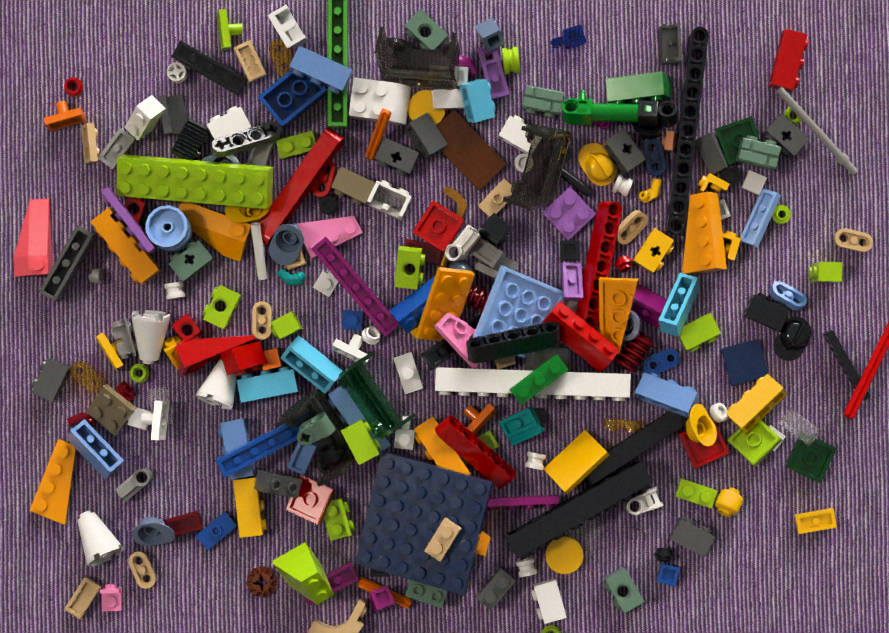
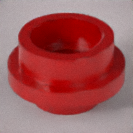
M75 77L67 79L64 84L65 92L72 97L79 96L84 88L82 81ZM73 84H76L77 89L74 91L71 90V86Z
M622 256L615 261V269L622 273L627 272L632 268L631 266L634 262L629 256Z

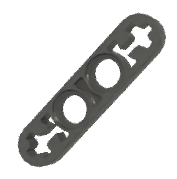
M269 122L216 138L212 142L211 152L214 156L221 158L275 142L281 138L282 127L277 122ZM253 134H257L261 138L258 140H254L250 136ZM239 139L243 144L236 145L233 141Z

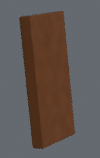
M455 110L451 111L436 126L447 142V146L440 149V151L478 191L507 165Z

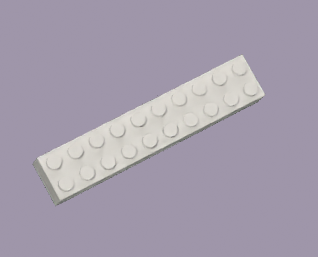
M436 367L435 391H439V395H450L451 391L458 392L460 396H470V392H477V396H489V393H497V397H509V393H511L509 389L532 371ZM565 372L537 393L535 398H547V395H554L555 399H567V395H571L573 399L586 400V396H592V400H606V397H612L613 401H625V397L630 398L631 374Z

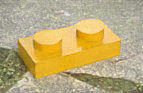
M833 508L794 514L798 534L837 527Z

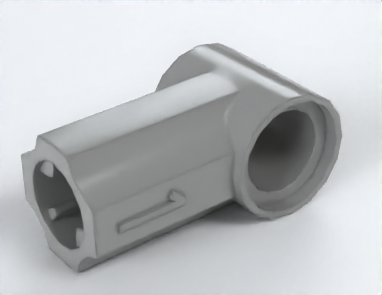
M147 467L140 468L115 490L121 499L127 502L153 480L152 470ZM140 472H144L147 475L145 482L140 480Z

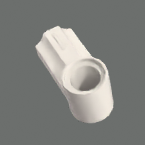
M467 225L454 243L446 247L445 255L450 261H464L467 259L469 251L480 239V233L472 226ZM456 249L459 251L458 256L455 255Z

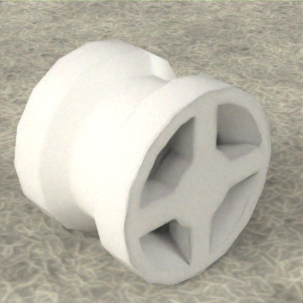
M174 62L168 66L167 75L174 83H182L187 79L188 71L181 63Z
M619 174L612 192L622 193V196L627 197L633 179H626L623 175Z
M183 282L164 284V288L167 290L166 300L185 297V293L182 290Z
M528 451V461L525 463V467L544 470L543 460L546 459V455Z
M534 557L516 561V566L519 567V577L537 574V569L534 568Z

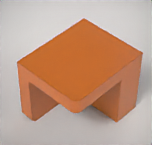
M279 348L263 351L267 361L266 364H263V371L283 367Z

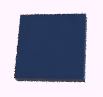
M759 339L721 349L731 386L755 380L768 374Z

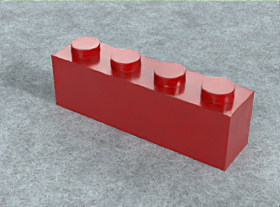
M561 301L550 310L541 322H557L560 326L561 341L600 373L613 361L619 351L616 346Z

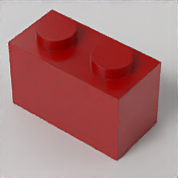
M260 341L220 353L227 376L235 374L236 377L247 373L246 370L252 373L260 370V366L267 363Z

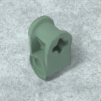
M321 412L300 425L297 441L301 445L308 446L331 435L335 431V427L326 413Z

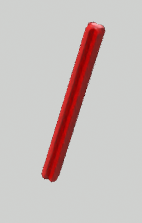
M889 321L843 413V416L847 419L855 418L889 348Z

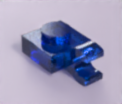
M581 25L562 30L563 36L550 41L553 49L565 44L567 49H571L587 43Z

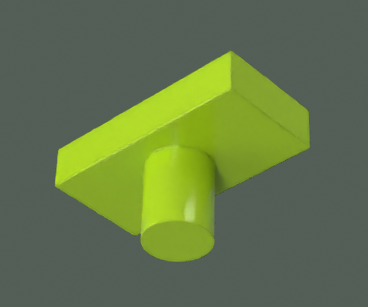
M221 9L216 13L221 51H229L231 48L230 36L242 35L243 28L241 23L228 24L227 9Z

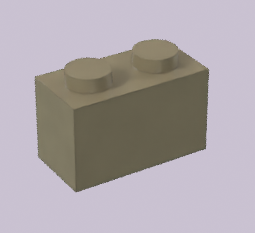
M341 166L331 188L334 189V194L342 198L346 195L352 198L351 202L361 206L362 203L367 205V200L375 182Z

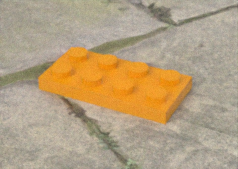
M438 267L415 334L418 339L442 340V335L434 326L446 313H451L460 319L475 276L472 271Z

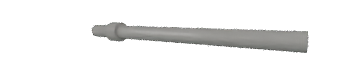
M780 87L776 91L780 97L836 157V161L841 166L843 165L852 175L856 174L858 169L849 161L845 152L842 153L787 91Z

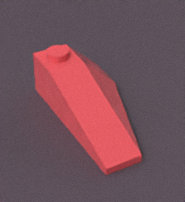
M50 199L29 200L13 257L14 277L46 276L53 267Z

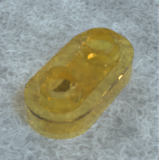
M274 40L269 46V53L277 73L283 77L291 70L289 66L293 59L289 48L285 46L283 40ZM277 46L282 47V50L280 52L275 51V48ZM283 64H288L287 70L281 68Z
M77 361L71 365V376L89 392H100L103 386H105L104 378L86 362ZM78 367H81L83 370L81 374H78L76 371ZM92 380L97 381V385L95 387L91 385Z
M603 418L602 426H606V430L617 431V427L625 428V432L636 433L637 429H641V421Z

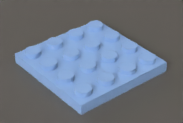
M501 265L473 337L540 324L559 301L564 302L562 290ZM525 353V354H520V355H517V356H520V357H522V358H526V353Z

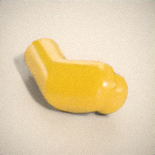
M653 178L651 188L641 191L639 199L644 203L656 199L659 196L662 180Z

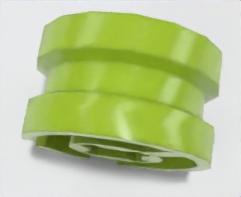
M502 48L504 75H509L510 72L520 73L518 48Z

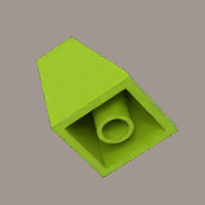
M306 542L272 561L287 584L318 605L334 596L322 564Z

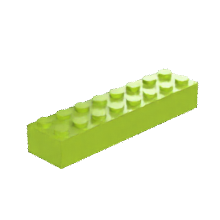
M123 154L117 157L116 196L267 209L272 205L274 167Z

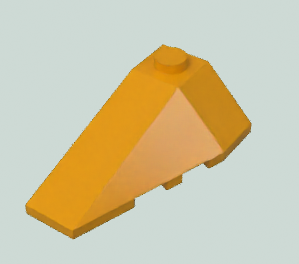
M181 202L179 210L188 217L192 225V231L221 255L241 262L252 233L251 225L248 223L232 222L224 214L190 202Z

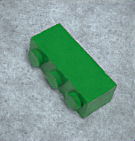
M555 354L509 390L520 405H523L569 369L560 357Z

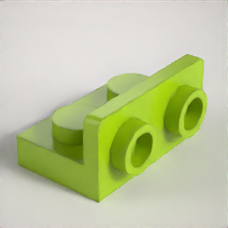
M343 497L331 500L324 515L330 541L347 536L350 537L353 535L352 531H355L353 520H349L347 512H350L348 502L343 501Z

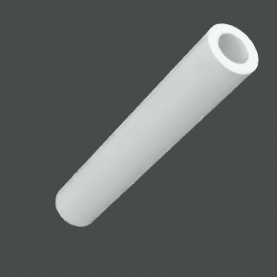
M255 222L250 225L257 276L259 280L267 279L261 226L259 222Z

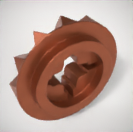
M256 567L248 574L246 585L249 592L253 595L266 597L275 591L277 577L274 571L268 567ZM260 574L263 580H270V582L264 584L263 590L260 584H254V582L260 579Z

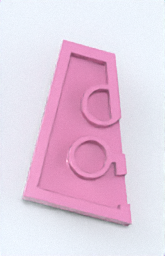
M355 216L298 223V227L303 233L304 245L311 258L317 256L311 248L325 236L336 247L363 234Z
M446 313L434 328L472 369L476 368L479 363L469 362L466 346L467 340L473 338L476 329L470 327L468 323L451 313Z

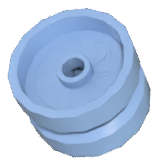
M170 205L154 209L148 216L145 224L149 239L164 251L174 252L184 248L190 242L192 236V225L188 217L178 208Z

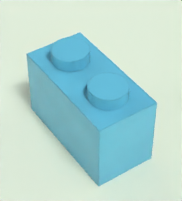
M477 79L459 84L467 122L476 123L495 117L496 108L491 99V85L487 79Z

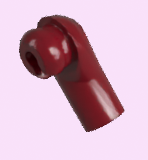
M85 412L67 419L70 427L78 425L84 419L92 427L96 424V420Z

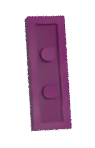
M351 562L326 575L333 593L360 579ZM303 596L308 607L315 604L314 602Z

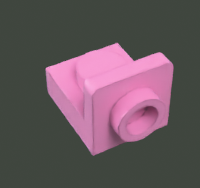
M105 584V587L100 589V594H102V611H122V587H117V584Z

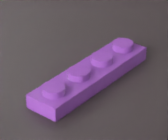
M109 187L101 191L104 195L102 199L109 207L111 205L116 210L114 214L119 221L122 222L124 220L128 225L126 230L132 237L136 236L140 241L137 243L144 252L148 251L151 254L155 252L157 247L112 189Z

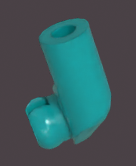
M282 268L277 273V276L289 286L301 285L306 279L305 273L301 271L297 274H289Z

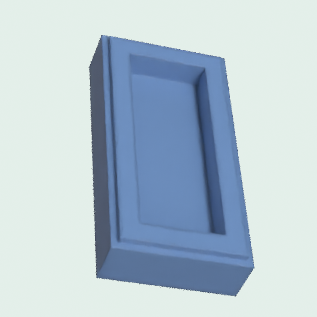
M298 442L287 468L304 476L319 443L314 442L304 446Z

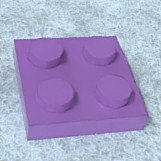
M571 187L564 191L542 212L567 241L596 215Z

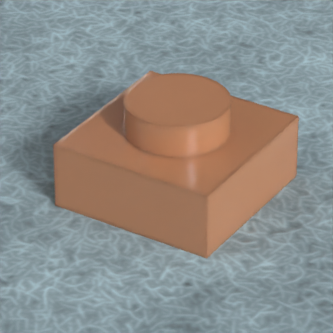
M667 131L666 136L664 135L662 139V146L669 153H675L677 133L675 131Z

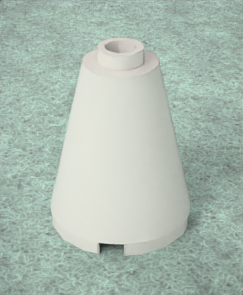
M145 310L143 314H139V311H134L131 318L139 359L143 360L144 364H154L155 361L159 360L170 322V314L166 315V312Z
M222 358L214 366L198 390L196 397L212 406L222 405L221 409L232 410L237 377L235 374L227 376Z
M86 511L79 515L80 518L77 522L88 566L91 565L93 567L111 560L110 557L114 553L117 556L123 551L122 545L95 512Z

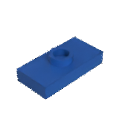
M225 511L199 532L196 537L208 551L238 525Z

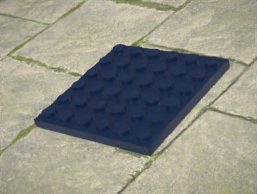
M382 451L355 564L463 596L466 595L493 481ZM448 518L462 529L443 561L440 562L424 550L443 519Z

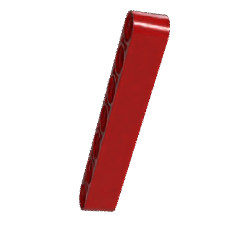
M327 128L322 133L275 199L269 212L260 220L262 241L267 246L270 245L276 229L289 222L311 191V188L328 167V161H332L343 146L345 138L331 128Z
M603 201L598 205L582 279L584 298L582 301H578L575 313L584 321L587 319V323L594 329L599 324V278H608L622 214V207L617 201Z

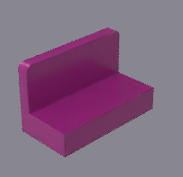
M638 284L631 310L637 313L640 319L659 328L658 320L667 299Z

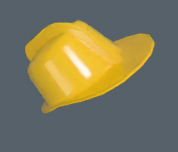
M589 143L581 148L578 154V161L589 180L598 186H606L612 183L617 175V167L602 145Z
M226 206L225 214L232 222H248L251 224L260 222L269 212L270 207L260 209Z
M695 404L690 411V418L686 421L687 435L693 442L701 443L704 446H711L717 438L715 424L703 405Z

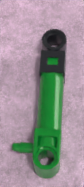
M581 90L578 99L568 98L561 105L563 121L570 125H592V121L637 122L639 127H657L659 121L661 126L669 128L673 127L678 120L677 105L672 101H664L660 105L658 101L639 100V104L593 103V99H586V91Z

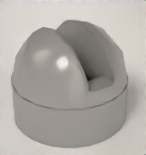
M92 269L88 275L89 280L95 284H102L104 280L103 269Z

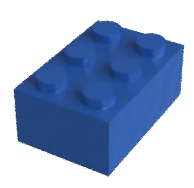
M293 70L287 72L258 96L283 129L328 94L322 84L321 86L315 85L306 76L300 78L292 74Z

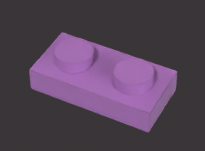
M562 262L563 300L582 301L584 297L581 263Z

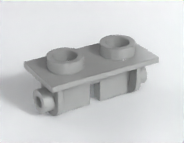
M121 319V324L119 320L112 322L111 329L114 339H122L121 342L115 343L118 356H121V359L129 358L128 354L136 356L137 344L135 340L132 341L131 333L133 329L131 323L127 322V319Z

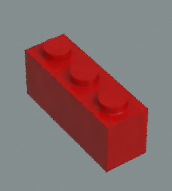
M786 28L782 31L768 87L774 89L783 87L787 92L797 88L800 77H797L798 70H801L804 64L802 54L803 51L806 52L809 40H806L807 34Z

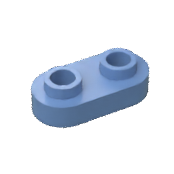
M776 281L769 289L773 299L785 304L792 310L800 311L807 303L803 293L784 282Z

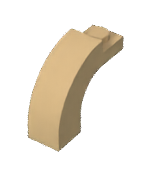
M359 598L351 616L343 624L332 626L314 619L308 633H358L364 625V622L358 618H363L367 607H365L366 601Z

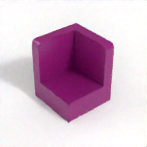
M388 585L371 591L368 595L375 614L390 609L395 604Z

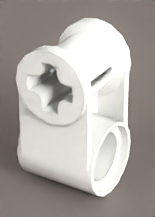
M657 487L647 489L625 501V510L632 515H639L663 506V502H660L656 492ZM632 501H637L639 504L636 511H631L630 509Z

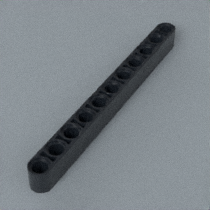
M704 27L694 28L688 42L666 220V230L671 235H678L683 232L686 224L709 37L708 31ZM694 33H701L703 40L697 41L694 38ZM692 52H699L701 59L695 60L692 57ZM691 70L698 72L699 77L697 79L690 77L689 72ZM688 89H693L696 91L695 98H691L688 96ZM686 108L693 109V117H688L685 114ZM683 127H689L692 130V134L690 136L684 135L682 132ZM685 145L689 148L690 152L688 155L681 153V146ZM678 165H685L687 173L681 174L678 171ZM677 183L684 185L685 191L683 193L676 191L675 186ZM675 202L682 204L683 209L681 212H676L673 209ZM672 221H677L680 224L679 231L672 230Z

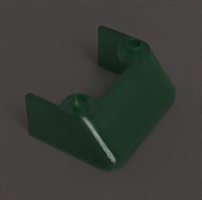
M370 352L339 374L338 383L352 398L370 425L372 434L377 438L383 439L412 420L416 415L413 413L401 421L363 365L365 361L374 355L373 352Z

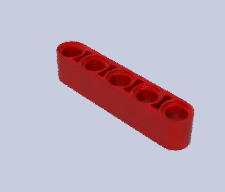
M448 416L435 427V432L440 439L485 478L493 481V485L497 488L502 489L516 478L514 469L454 416Z

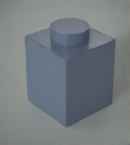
M493 18L475 26L479 38L488 52L505 44L501 31Z

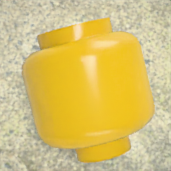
M732 487L721 490L715 502L717 512L725 517L737 515L743 503V498L739 495L740 491Z

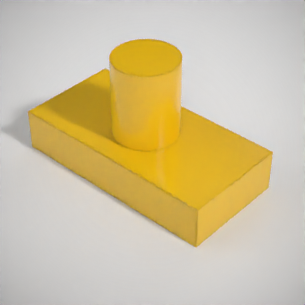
M104 333L96 336L97 342L115 371L121 369L123 363L117 355L115 343L121 342L122 339L110 344Z

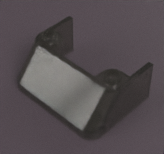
M380 27L374 54L383 81L399 83L410 87L454 90L457 88L460 47L456 33L452 32L451 42L442 44L440 50L405 48L399 38H387L385 28Z
M536 124L522 126L521 130L526 131L525 137L527 142L531 144L522 179L513 183L511 187L512 195L503 197V201L527 210H534L552 204L571 139L570 132Z
M316 389L288 408L274 425L276 428L283 424L290 428L300 427L303 422L315 417L321 412L326 413L334 425L335 431L328 437L316 441L319 443L316 449L319 454L316 460V467L323 474L317 483L318 487L343 475L353 460L354 455L341 432L346 426L342 423L323 393ZM344 445L347 452L337 462L324 466L320 459L326 455L325 451L331 446L338 447Z

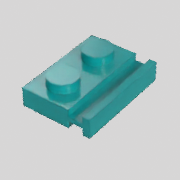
M532 406L499 421L507 439L509 438L511 441V446L536 436L545 430L541 427V422Z

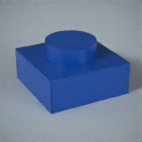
M343 310L342 329L362 330L363 311Z
M660 563L656 582L675 587L680 568Z

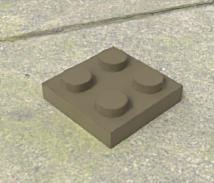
M106 384L86 413L116 436L136 410V407Z

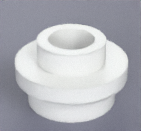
M369 326L362 331L361 335L366 343L375 345L379 342L380 331L376 327Z

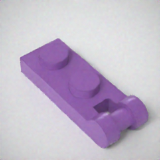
M478 48L477 53L484 77L491 85V99L494 100L510 95L497 48L490 52L486 48ZM492 55L493 59L486 61L485 56Z

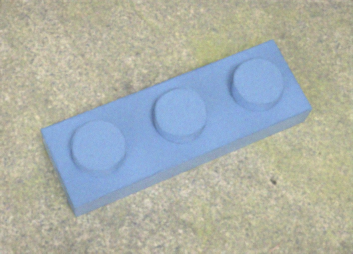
M762 188L740 237L742 243L758 248L781 197L779 193Z

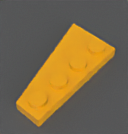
M600 277V334L619 349L617 353L619 355L638 279Z
M58 439L29 510L64 525L67 524L69 497L77 449L71 443Z

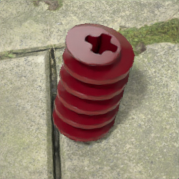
M475 284L468 293L466 299L468 301L467 307L469 308L474 304L473 311H477L480 308V315H482L490 292L484 295V288L477 291L478 285Z
M639 331L640 337L634 338L635 343L628 342L631 349L624 347L623 350L626 355L619 354L621 361L615 359V362L628 372L636 373L633 366L640 367L641 364L638 360H646L643 354H651L648 348H656L653 341L641 331Z

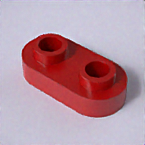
M330 160L327 163L329 164L330 172L325 173L324 171L311 188L313 194L320 198L330 195L332 191L331 186L336 176V165ZM325 185V190L321 192L320 187Z

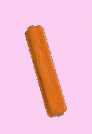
M382 109L365 154L367 159L374 160L391 116V111L387 109Z
M361 577L358 582V587L368 592L384 587L364 577ZM390 590L395 604L409 609L412 599Z

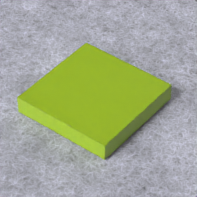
M760 420L746 435L738 429L727 441L747 461L756 467L782 439Z

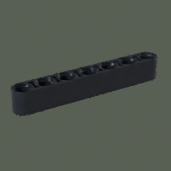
M670 411L666 412L607 450L609 456L584 481L588 487L595 484L686 425V421L689 418Z

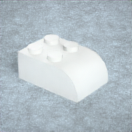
M353 78L349 118L377 122L382 109H387L391 111L388 124L406 126L411 87L399 83Z

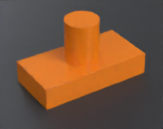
M66 101L56 103L58 114L43 118L45 126L50 132L87 121L85 113L81 108L69 110Z
M490 403L481 412L477 411L472 405L468 406L464 414L472 422L467 428L476 435L497 413V410Z

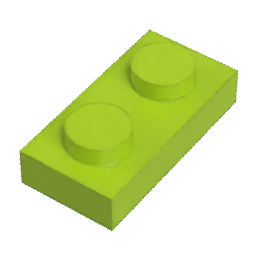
M313 131L276 141L281 160L308 153L316 143Z
M680 478L675 497L712 509L718 490Z

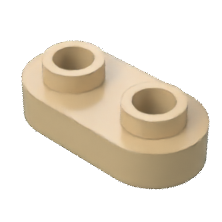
M639 210L631 212L619 225L616 241L621 244L630 243L647 225L648 218L646 214Z
M843 228L834 234V242L840 248L866 252L873 246L872 237L864 232ZM841 235L846 237L845 242L840 240ZM860 239L864 240V246L859 245Z
M260 301L252 309V333L257 339L264 340L269 338L272 333L270 329L272 327V307L269 303ZM262 307L266 309V313L264 315H261L259 313V310ZM262 326L266 328V332L264 334H261L259 332V329Z
M136 551L131 554L129 566L137 584L144 589L152 587L156 583L157 576L148 555L143 551ZM137 557L142 558V564L136 562ZM149 575L150 581H145L144 576Z

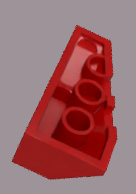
M254 335L193 339L190 341L182 340L178 342L173 353L180 376L183 377L204 368V365L210 360L218 361L221 358L220 353L253 343L255 340Z

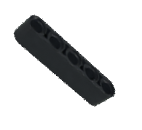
M551 321L470 338L466 342L468 360L471 363H482L556 347L561 343L560 326L557 322Z

